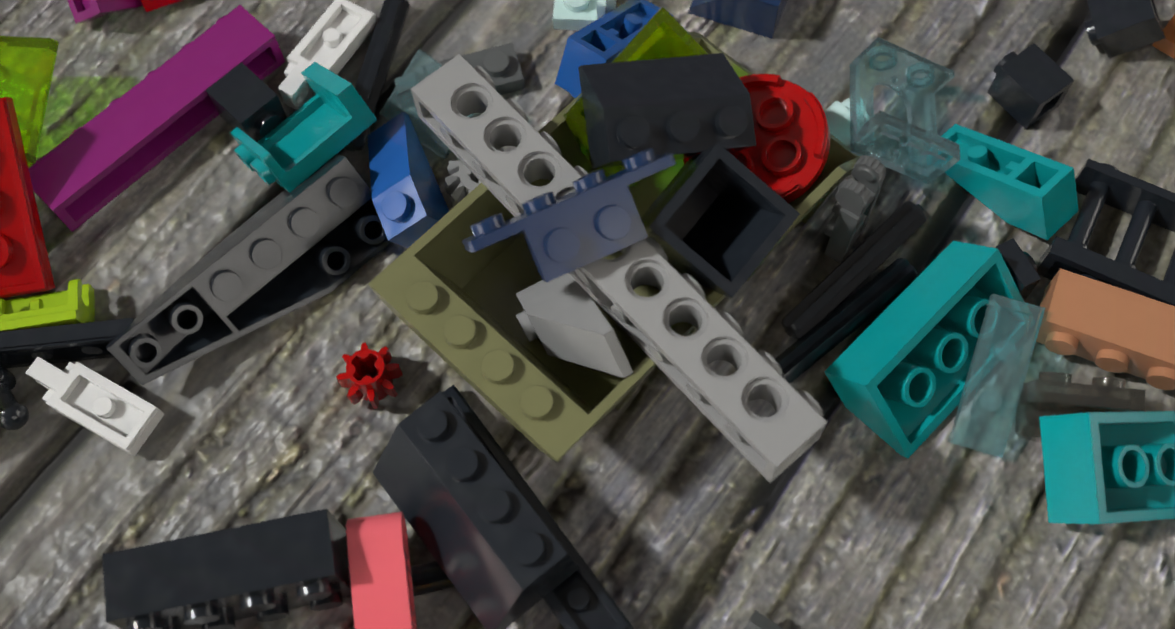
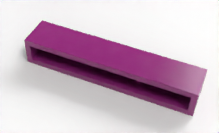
M241 5L237 6L230 13L219 18L212 27L195 40L184 45L177 54L159 68L149 72L142 81L124 95L113 100L106 109L84 126L74 130L67 139L49 153L38 158L28 168L34 193L73 232L219 115L206 92L219 79L241 62L261 80L284 64L286 61L275 35Z

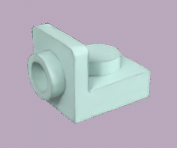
M555 0L553 28L557 30H581L615 9L617 0Z

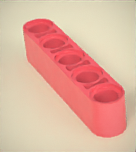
M403 511L347 519L346 539L355 629H417L408 535Z

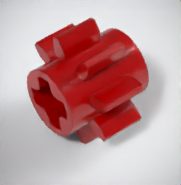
M365 342L362 343L361 350L351 356L347 354L342 356L346 363V372L340 373L336 378L341 387L350 388L347 397L353 405L359 403L363 398L370 401L374 409L379 406V401L386 396L396 397L398 395L393 386V379L403 376V372L399 364H389L392 355L388 347L385 346L379 352L369 349ZM366 373L369 374V375H372V376H374L375 374L378 373V375L375 376L374 378H372L371 376H367V375H366L365 377H363Z

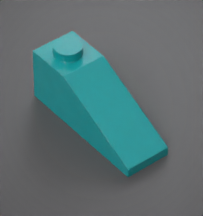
M954 124L924 151L926 158L1006 223L1045 240H1049L1079 211L1074 168L958 124Z

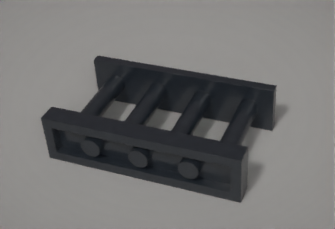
M1088 158L1075 177L1076 191L1084 195L1085 199L1068 240L1055 237L1037 265L1038 274L1052 280L1061 268L1175 306V249L1163 280L1141 272L1135 267L1151 223L1175 232V193L1121 172L1113 165L1099 163ZM1104 204L1132 215L1115 260L1093 252L1087 247Z

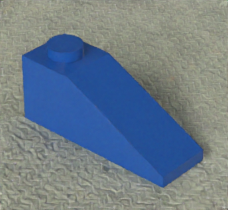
M628 0L568 37L555 84L576 98L582 93L579 66L617 62L656 26L668 27L674 15L647 0Z
M403 111L367 135L373 204L388 241L409 248L446 215L449 209L409 114Z

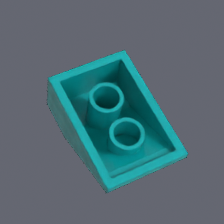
M1175 411L1089 412L1039 417L1048 523L1110 524L1175 519Z

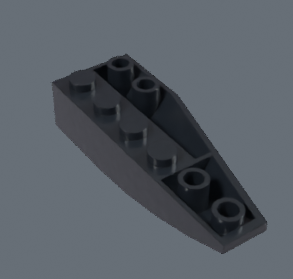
M340 155L333 156L292 192L289 193L284 190L220 242L106 346L107 350L141 385H144L331 293L391 243L387 239L373 204L371 189L346 157Z

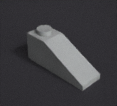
M569 273L549 282L541 280L516 293L524 309L516 317L528 341L531 342L538 338L547 355L622 378L633 373L613 328L591 296Z

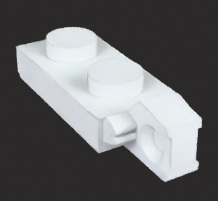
M334 0L287 57L289 64L284 71L286 78L278 87L283 103L297 110L312 97L314 90L302 76L301 72L313 62L338 74L374 30L377 23L376 14L348 0Z
M37 357L26 371V374L35 379L37 383L49 389L42 398L47 405L134 457L165 415L156 406L79 362H76V364L69 362L62 371Z

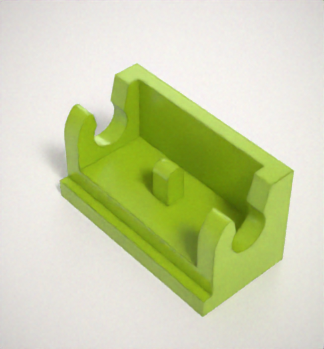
M81 279L70 280L68 290L11 300L0 298V332L95 322V291L90 284L82 285Z

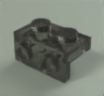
M1039 372L1038 380L1017 385L1015 433L1022 437L1041 438L1040 416L1089 412H1144L1146 390L1126 388V380L1121 378L1093 377L1092 385L1072 383V374Z

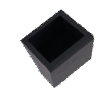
M716 143L693 156L685 163L644 213L641 220L647 235L663 248L668 258L667 262L680 275L686 273L694 278L698 284L728 298H733L800 213L723 146Z

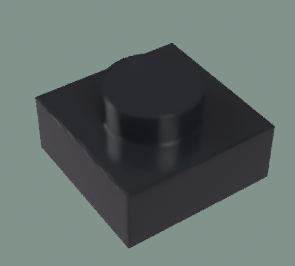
M1014 238L997 245L996 248L999 249L1023 300H1025L1039 283L1041 277L1038 274L1033 258L1027 252L1022 251Z

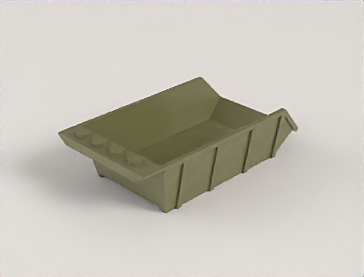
M656 26L617 61L626 62L723 53L738 77L752 75L750 71L700 33ZM582 93L538 131L539 134L542 131L547 132L556 141L561 150L562 157L573 168L578 165L588 174L603 169L606 177L625 170L624 166L592 169ZM831 133L829 155L820 176L803 195L789 203L800 215L747 279V282L756 274L779 243L801 221L806 224L839 183L851 175L855 163L861 156ZM683 159L675 160V165L627 185L640 218L684 166ZM538 179L533 181L531 185L545 186L551 181ZM481 182L368 285L398 318L529 441L558 463L614 408L619 411L628 402L641 381L657 365L594 299L593 301L613 328L633 373L629 376L622 378L547 355L538 338L531 342L528 341L516 317L517 314L524 311L516 293L536 284L542 278L522 231L473 253L466 251L462 242L463 239L474 235L470 226L483 219L499 213L502 214L504 221L514 218L508 209ZM616 251L603 258L615 259L620 257L623 253L620 251ZM641 285L633 290L636 294L643 297H652L660 292L651 285ZM700 285L705 294V300L713 308L726 297ZM678 322L670 327L673 332L681 336L693 335L697 330L692 324L687 322Z

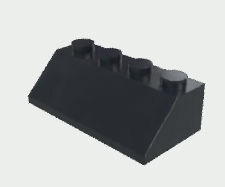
M441 391L397 425L373 474L398 509L403 511L406 520L485 629H506L580 568Z

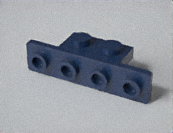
M653 148L638 152L622 160L625 170L608 177L605 176L603 169L574 180L572 183L575 191L555 199L553 191H550L522 203L521 205L525 213L504 221L502 214L499 213L471 225L470 228L474 235L463 239L462 242L466 251L473 253L522 231L542 280L549 282L648 238L627 185L675 165L674 156L672 153L656 156Z

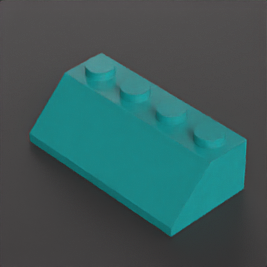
M952 241L824 373L844 406L898 454L909 458L1029 330L1034 321L998 248Z

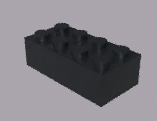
M327 508L102 554L105 619L107 623L121 629H197L201 627L202 629H233L236 627L235 620L256 616V621L258 622L276 621L290 615L289 609L310 605V610L313 611L328 610L343 605V598L352 596L346 529Z

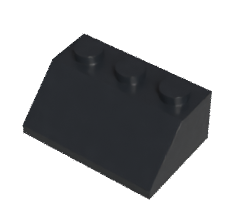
M723 53L591 64L578 67L592 169L624 166L623 159L649 148H653L656 156L672 153L674 159L678 160L692 158L716 143H719L730 153L757 146L750 93Z

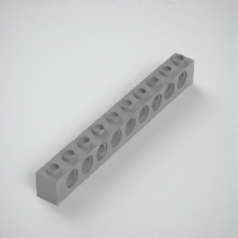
M460 54L411 88L418 117L514 217L525 213L521 205L522 203L550 191H553L555 199H558L575 191L572 183L574 180L588 175L582 167L577 165L573 168L562 157L558 144L547 132L542 131L539 134L528 123L527 115L514 99L509 98L505 100L496 91L493 80L482 67L476 66L473 68ZM473 113H482L477 117H467ZM504 146H515V147H516L515 149H513V150H511V151H499V150H498V149H500L501 147H504ZM538 179L551 181L545 186L531 185L533 181ZM648 236L646 239L619 250L623 254L618 258H601L569 272L578 284L769 483L819 440L827 421L822 417L823 411L816 400L803 390L797 392L782 377V370L775 359L763 350L757 352L743 338L742 329L735 319L724 311L718 313L705 300V294L696 280L686 273L680 275L667 262L668 258L665 251L653 238ZM641 285H651L660 292L652 297H643L636 294L633 290ZM678 322H687L692 324L698 331L690 336H681L673 332L670 327ZM716 360H724L731 363L737 372L730 376H720L712 372L708 365ZM756 399L765 400L774 407L776 414L771 417H759L751 412L747 403Z

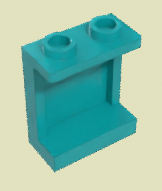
M313 62L301 72L316 95L265 137L256 142L238 127L230 132L239 143L234 152L252 172L255 171L268 186L276 181L289 193L377 120L352 83L316 62Z

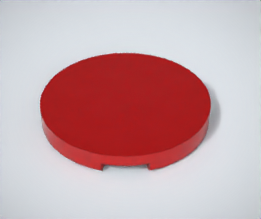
M752 74L739 77L750 93L757 146L731 154L789 204L803 195L814 184L826 164L830 150V130L825 112L812 92L809 93L799 85L783 80L781 75ZM690 158L683 159L684 165Z

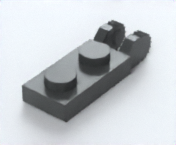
M861 155L851 172L854 179H845L835 194L836 202L832 208V212L835 214L824 234L830 236L824 254L838 263L844 260L865 229L883 185L887 169H885V165L871 155Z

